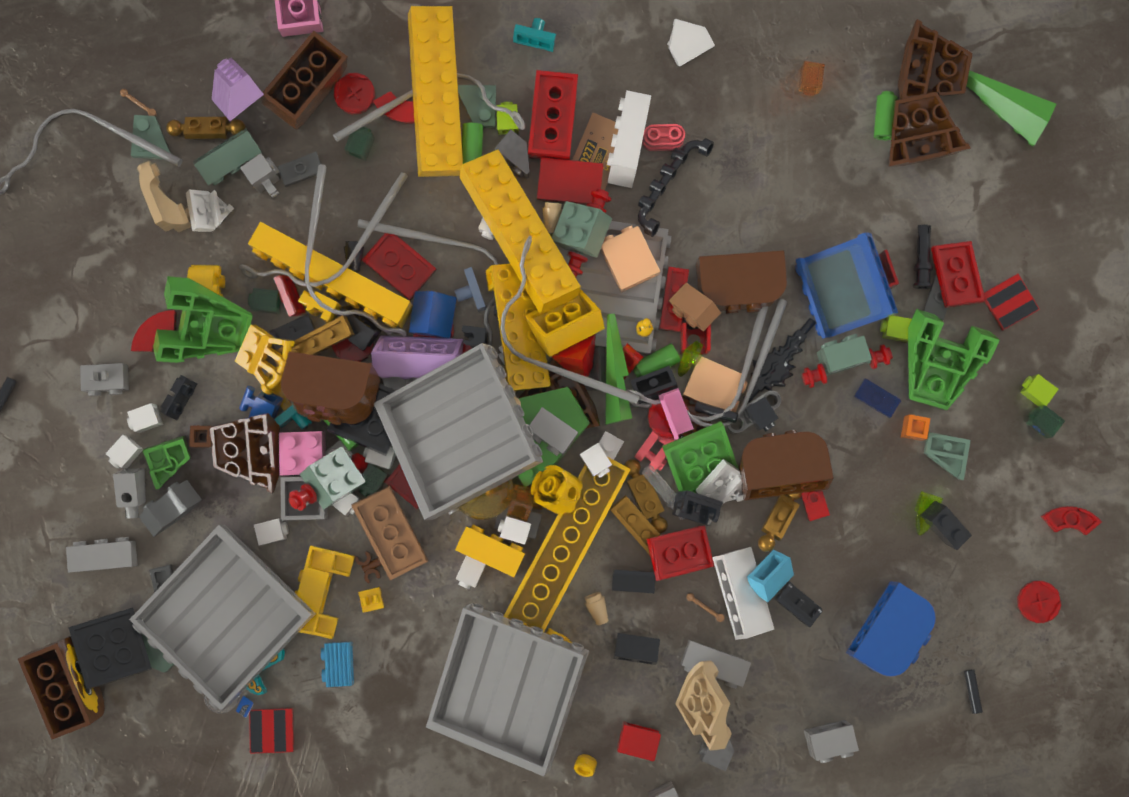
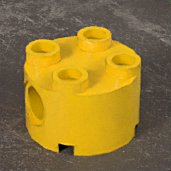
M191 265L189 267L187 278L223 297L221 288H225V276L221 275V266Z
M557 465L544 467L546 470L543 472L539 471L532 482L531 494L535 498L534 501L556 514L573 512L580 498L583 487L582 482L576 476Z

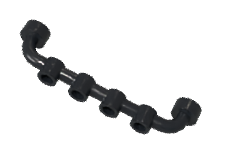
M707 138L703 141L692 140L687 142L682 149L676 147L673 150L671 159L674 161L671 165L665 163L662 166L660 175L663 177L661 180L654 179L649 187V190L652 191L650 196L643 195L639 200L638 206L641 209L638 213V222L644 228L645 234L654 237L658 232L660 222L653 218L647 220L646 215L653 210L658 197L664 194L667 184L670 180L674 179L680 165L685 163L688 153L692 149L698 148L699 154L708 157L714 147L713 141Z

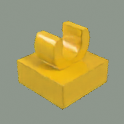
M380 587L358 592L363 613L385 608Z

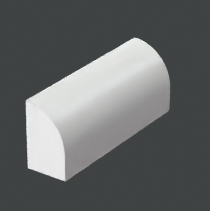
M747 547L712 557L735 640L747 639L774 630L767 602L754 592L748 582L747 576L757 567L752 548Z

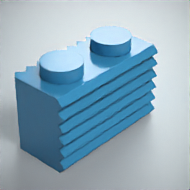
M352 641L328 642L324 644V648H321V660H325V669H322V682H326V687L354 685Z

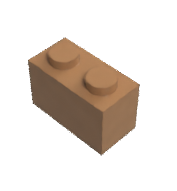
M685 283L669 300L674 307L672 311L679 318L685 317L686 322L691 327L695 328L697 326L702 331L721 314L712 300L688 283Z

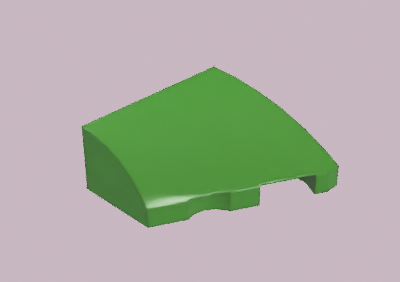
M185 436L143 449L150 469L149 473L156 490L160 489L190 459Z

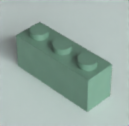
M247 128L194 160L193 163L207 185L212 183L216 185L224 180V175L229 172L234 174L239 171L241 165L259 155L261 149Z

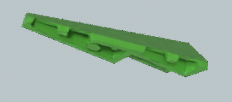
M969 70L966 87L975 92L985 105L1002 120L1007 121L1017 134H1021L1028 140L1031 146H1034L1047 126L1056 103Z
M615 313L608 314L606 384L626 391L623 377L629 376L617 321ZM606 393L605 425L632 419L629 401Z

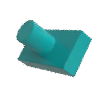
M534 18L531 28L518 24L515 25L513 42L553 52L556 34L543 31L545 21L540 18Z
M292 405L274 419L281 428L292 420L296 422L301 430L306 429L312 423L308 417L298 414Z

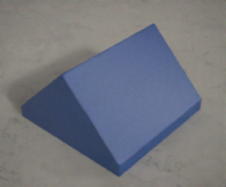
M415 291L409 333L451 338L457 297L435 291Z

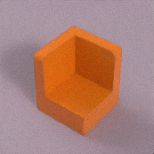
M910 414L904 416L901 437L919 441L926 440L931 418Z

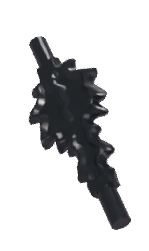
M809 318L800 330L798 329L794 332L793 336L788 335L786 344L783 347L779 346V350H776V347H774L772 353H768L748 403L753 400L759 391L762 392L764 389L772 391L773 386H786L785 379L793 376V373L789 371L796 368V366L789 364V362L794 360L793 356L803 351L800 348V344L805 342L807 333L816 324L813 319ZM752 360L755 369L757 360Z

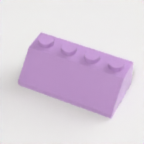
M226 58L217 65L218 68L215 70L212 100L231 121L264 94L232 58Z
M380 336L371 352L372 365L381 378H420L460 356L463 353V339Z

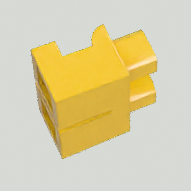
M305 290L298 300L303 306L307 307L305 310L311 315L319 316L322 313L320 318L326 323L333 321L337 315L319 306L310 293ZM315 291L314 294L322 303L335 310L341 309L342 306L338 302Z

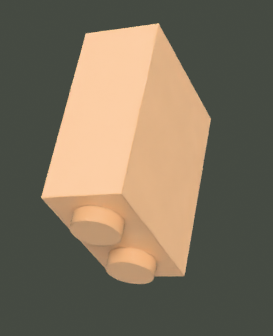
M628 226L621 230L622 234L614 237L612 234L605 237L600 249L621 293L660 274L659 267L639 226L634 228Z
M699 356L682 396L696 403L699 401L726 409L731 405L737 394L742 373ZM746 381L741 392L742 394L744 393L746 386L748 384V382ZM737 401L735 407L730 411L736 412L740 401Z

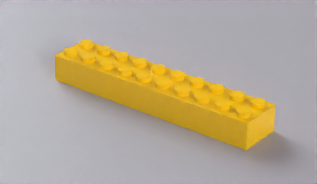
M608 457L612 466L608 467L610 472L599 478L598 475L593 477L587 466L584 465L577 478L582 482L583 487L575 510L571 513L566 512L557 515L503 617L510 620L513 618L521 620L523 625L528 627H539L543 629L544 633L629 474L630 468Z

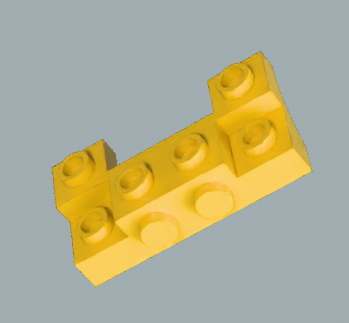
M313 545L310 546L304 570L301 569L298 576V582H300L299 589L295 590L294 593L316 614L299 631L300 633L328 639L334 638L339 618L322 613L333 573L350 577L355 558L354 555Z

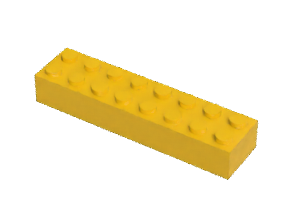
M411 6L408 12L418 177L460 176L463 157L452 6Z
M499 149L462 164L459 178L521 282L520 260L526 239L528 236H532L531 246L524 262L527 277L524 288L540 315L577 298L581 288L580 284Z
M260 222L248 242V245L253 248L252 252L265 261L268 258L271 259L270 262L282 270L288 268L289 272L303 281L305 278L307 246ZM313 250L309 266V282L328 279L336 274L343 265ZM348 268L342 275L330 283L315 287L319 290H322L324 287L329 295L338 300L341 297L344 298L348 305L357 310L360 307L363 308L365 313L373 316L376 320L378 317L382 318L384 324L390 328L399 327L402 329L413 308L409 300Z

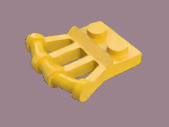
M252 324L248 329L235 362L245 368L248 373L254 374L262 385V391L267 395H271L274 392V388L281 382L288 352H291L292 347H294V341L275 338L256 324ZM272 345H282L283 354L271 348ZM268 355L278 361L280 364L278 368L266 361ZM262 368L272 374L273 378L270 381L262 371Z

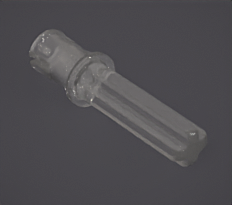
M652 465L647 466L642 471V474L666 501V506H670L673 510L676 497L675 492Z

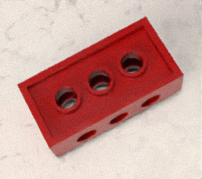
M536 70L528 158L541 159L542 157L570 160L578 74ZM554 93L560 95V97L557 99L551 98L550 96ZM554 113L558 115V118L550 119L548 116ZM548 134H554L556 135V138L553 140H549L546 138V136Z

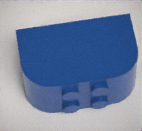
M890 581L846 653L882 675L897 676L902 674L911 663L914 664L920 655L918 651L931 638L930 632L935 624V612L932 605L900 582Z

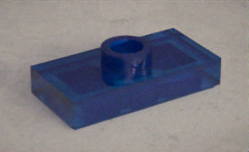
M866 378L863 379L853 396L888 418L892 417L901 402V399Z

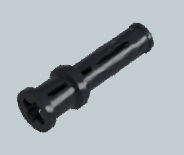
M923 224L917 226V264L914 266L916 276L915 283L913 284L915 289L932 288L930 283V275L933 270L930 264L931 225Z

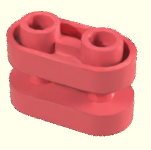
M678 124L649 125L644 130L642 144L649 151H673L676 147L680 148L682 146L685 130Z
M652 431L634 458L640 462L644 457L651 461L648 468L655 472L656 469L661 471L667 460L665 459L666 456L662 447L657 454L650 451L656 440L661 442L663 446L676 440L674 438H662Z

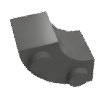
M188 480L180 484L175 482L167 488L168 492L156 502L154 500L148 502L143 507L144 511L140 514L139 518L153 537L176 523L202 501Z

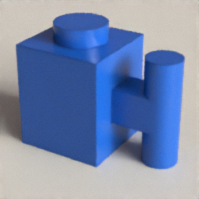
M247 386L239 409L247 411L250 406L252 409L249 417L269 413L275 419L283 398L273 393L267 395L263 391L258 396H254L255 388Z

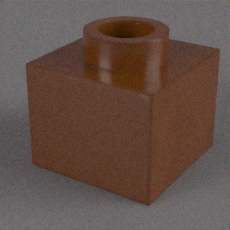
M190 426L189 447L212 448L210 427L212 426ZM204 433L207 434L206 441L201 440V435Z

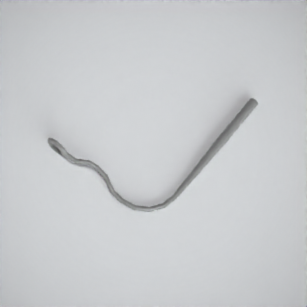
M457 73L458 78L468 79L478 85L481 89L483 100L489 107L497 111L506 112L511 116L519 129H525L524 120L518 112H512L507 108L495 106L487 98L485 87L480 81L470 75ZM413 90L333 134L337 142L408 100L413 96Z
M78 109L61 110L49 116L39 126L34 136L33 148L27 159L13 167L6 176L0 178V185L5 181L4 187L0 190V195L8 190L10 178L14 172L26 166L37 150L38 138L43 128L52 119L62 114L77 113L84 115L178 167L181 166L183 160L88 112Z
M323 164L318 165L305 261V283L311 297L319 306L331 313L342 316L350 314L361 315L369 318L377 328L385 331L388 336L406 337L407 332L403 329L384 327L373 316L363 311L335 310L322 303L314 294L309 282V266L327 168Z
M401 172L346 264L328 279L310 282L311 287L330 283L342 275L349 267L408 178L406 173ZM242 264L239 266L240 271L249 278L255 279L258 276L279 273L289 276L296 284L306 286L305 282L297 280L291 272L273 269L267 272H258L248 265Z
M359 219L357 227L366 229L370 221ZM378 223L373 230L408 238L473 248L485 253L495 265H499L497 259L487 249L474 244ZM495 295L487 304L484 314V325L488 332L487 345L490 346L492 345V331L488 324V315L492 304L495 302Z
M528 236L520 260L521 286L517 294L506 304L502 313L500 329L504 343L514 355L524 361L637 404L640 396L528 358L517 352L507 340L504 328L506 314L510 306L521 296L527 277L524 262L532 242V236Z
M779 300L743 404L738 411V419L747 406L787 305L786 300ZM626 390L640 396L639 400L651 404L661 403L660 399L652 400L637 391ZM687 410L690 420L704 427L713 425L694 418ZM729 421L723 423L724 427L732 424V422Z
M768 306L759 309L737 394L731 405L724 412L732 410L741 395L762 331ZM629 401L630 407L648 408L652 406L651 403L636 404ZM724 412L710 417L692 416L700 421H711L722 417Z

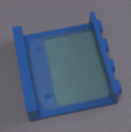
M862 233L853 240L806 258L795 259L797 263L795 265L796 272L803 281L802 290L805 296H808L810 302L809 310L811 315L815 316L817 322L815 328L822 339L839 335L898 313L871 233Z

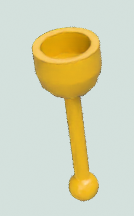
M648 318L639 321L636 325V332L641 337H647L653 331V325Z

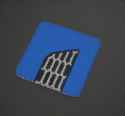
M243 696L236 712L246 718L253 706V702Z

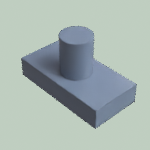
M472 267L464 269L469 285L454 290L458 302L473 297L478 312L486 310Z

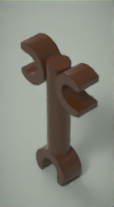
M366 551L367 560L365 562H362L358 556L355 557V561L358 565H361L365 573L364 579L369 584L371 583L369 579L370 573H375L378 579L381 578L380 572L375 568L382 564L379 558L371 561V553Z

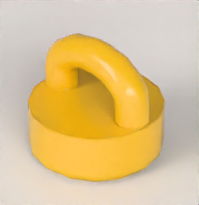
M579 755L575 761L574 770L583 777L593 776L597 761L590 755Z

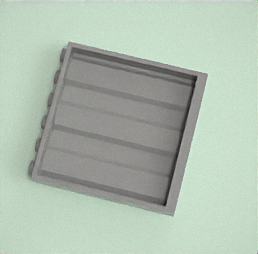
M611 221L605 237L612 234L614 237L622 234L621 230L628 226L633 228L639 226L659 267L660 274L621 293L601 250L597 258L583 254L588 261L587 263H582L580 269L583 271V274L577 275L576 279L581 286L580 289L601 310L605 329L596 333L595 347H605L606 349L607 315L615 313L622 348L628 343L639 354L649 355L651 351L656 349L657 339L653 338L654 330L659 328L660 318H657L656 314L657 309L661 310L663 297H659L660 289H664L666 277L662 276L663 268L667 269L669 256H665L666 248H670L672 236L668 235L669 229L659 228L656 235L651 237L644 233V228L641 225ZM556 244L568 264L570 260L567 256L569 250H565ZM648 318L653 325V331L649 336L641 337L636 332V325L639 321Z
M481 343L374 403L424 520H434L543 462L541 458L542 451L532 438L533 431L524 421V411L514 399L516 396L515 392L505 379L507 375L504 368L498 364L496 350L490 345Z
M218 525L129 620L133 623L132 626L138 633L144 634L148 638V643L153 648L159 649L164 654L163 658L168 663H174L179 668L178 672L183 678H189L194 683L193 687L197 692L205 694L210 699L209 703L212 707L222 711L229 707L316 613L226 525Z
M471 603L462 610L426 728L545 776L551 769L589 650L584 649L582 644L566 642L559 635L543 633V629L539 627H528L523 625L521 620L514 618L510 620L503 617L504 615L498 611L490 612L485 610L480 604Z

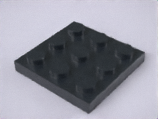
M379 384L375 402L396 390ZM375 405L371 414L362 422L355 424L341 423L340 425L330 423L327 428L328 432L385 456L392 445Z
M133 607L68 627L87 690L152 670L142 635L133 628V623L129 620L135 614Z

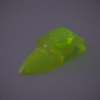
M695 341L685 349L678 368L679 377L685 375L692 364L696 365L702 357L700 352L703 344Z
M921 491L914 509L917 512L916 529L918 535L921 536L930 528L920 515L934 501L942 503L943 498Z

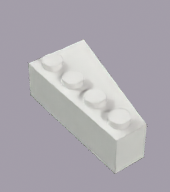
M627 90L625 98L620 99L618 110L622 111V115L617 116L615 128L619 130L617 135L613 134L611 147H615L614 153H609L607 165L611 166L608 178L609 184L629 188L633 186L651 95Z

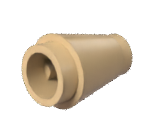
M545 202V206L542 208L544 226L548 233H554L563 210L561 209L562 204Z
M595 592L586 596L585 605L596 624L602 625L607 623L609 620L605 596H602L601 592Z

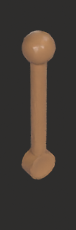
M126 89L120 90L122 97H127L148 112L149 116L156 117L157 112L154 109H149L128 94Z
M693 593L687 594L686 598L688 601H693L716 617L718 622L724 621L725 617L723 614H718L696 599Z

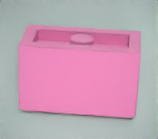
M679 388L658 395L675 440L679 439V434L694 429Z

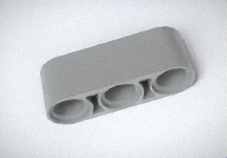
M768 391L749 403L746 408L763 397L771 395L775 398V405L771 406L775 410L781 404V397L776 391ZM745 410L738 419L741 423L740 429L734 430L731 425L726 426L725 428L729 433L738 434L753 425Z

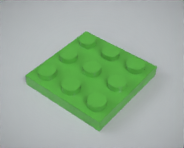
M721 421L662 446L678 491L688 490L697 493L696 489L723 459L738 468L725 427Z

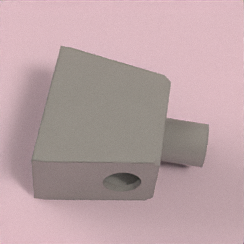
M145 468L120 470L113 474L117 507H125L126 518H138V506L146 501Z

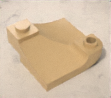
M150 161L140 164L137 168L140 187L155 224L165 232L175 229L179 233L191 228L188 208L182 203L178 205L174 203L159 185L158 176L161 174L156 163L152 164Z
M701 661L688 673L676 701V706L692 734L701 735L710 751L725 749L732 734L730 728L726 725V716L730 702L716 681L719 672L716 665L712 661Z

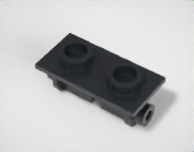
M183 375L176 378L170 389L175 395L174 397L169 394L166 396L160 406L162 408L160 412L178 420L189 398L193 395L197 383Z

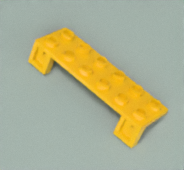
M511 264L491 265L485 271L488 291H494L499 328L506 304L517 294L521 286V281ZM524 288L521 296L510 306L506 314L504 328L507 340L522 355L547 363L546 352L539 346L525 318V315L537 310ZM500 329L505 372L507 375L505 379L508 385H511L514 392L517 390L549 387L548 370L514 355L504 343Z

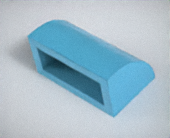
M773 550L747 576L751 588L766 602H769L794 576L791 558Z

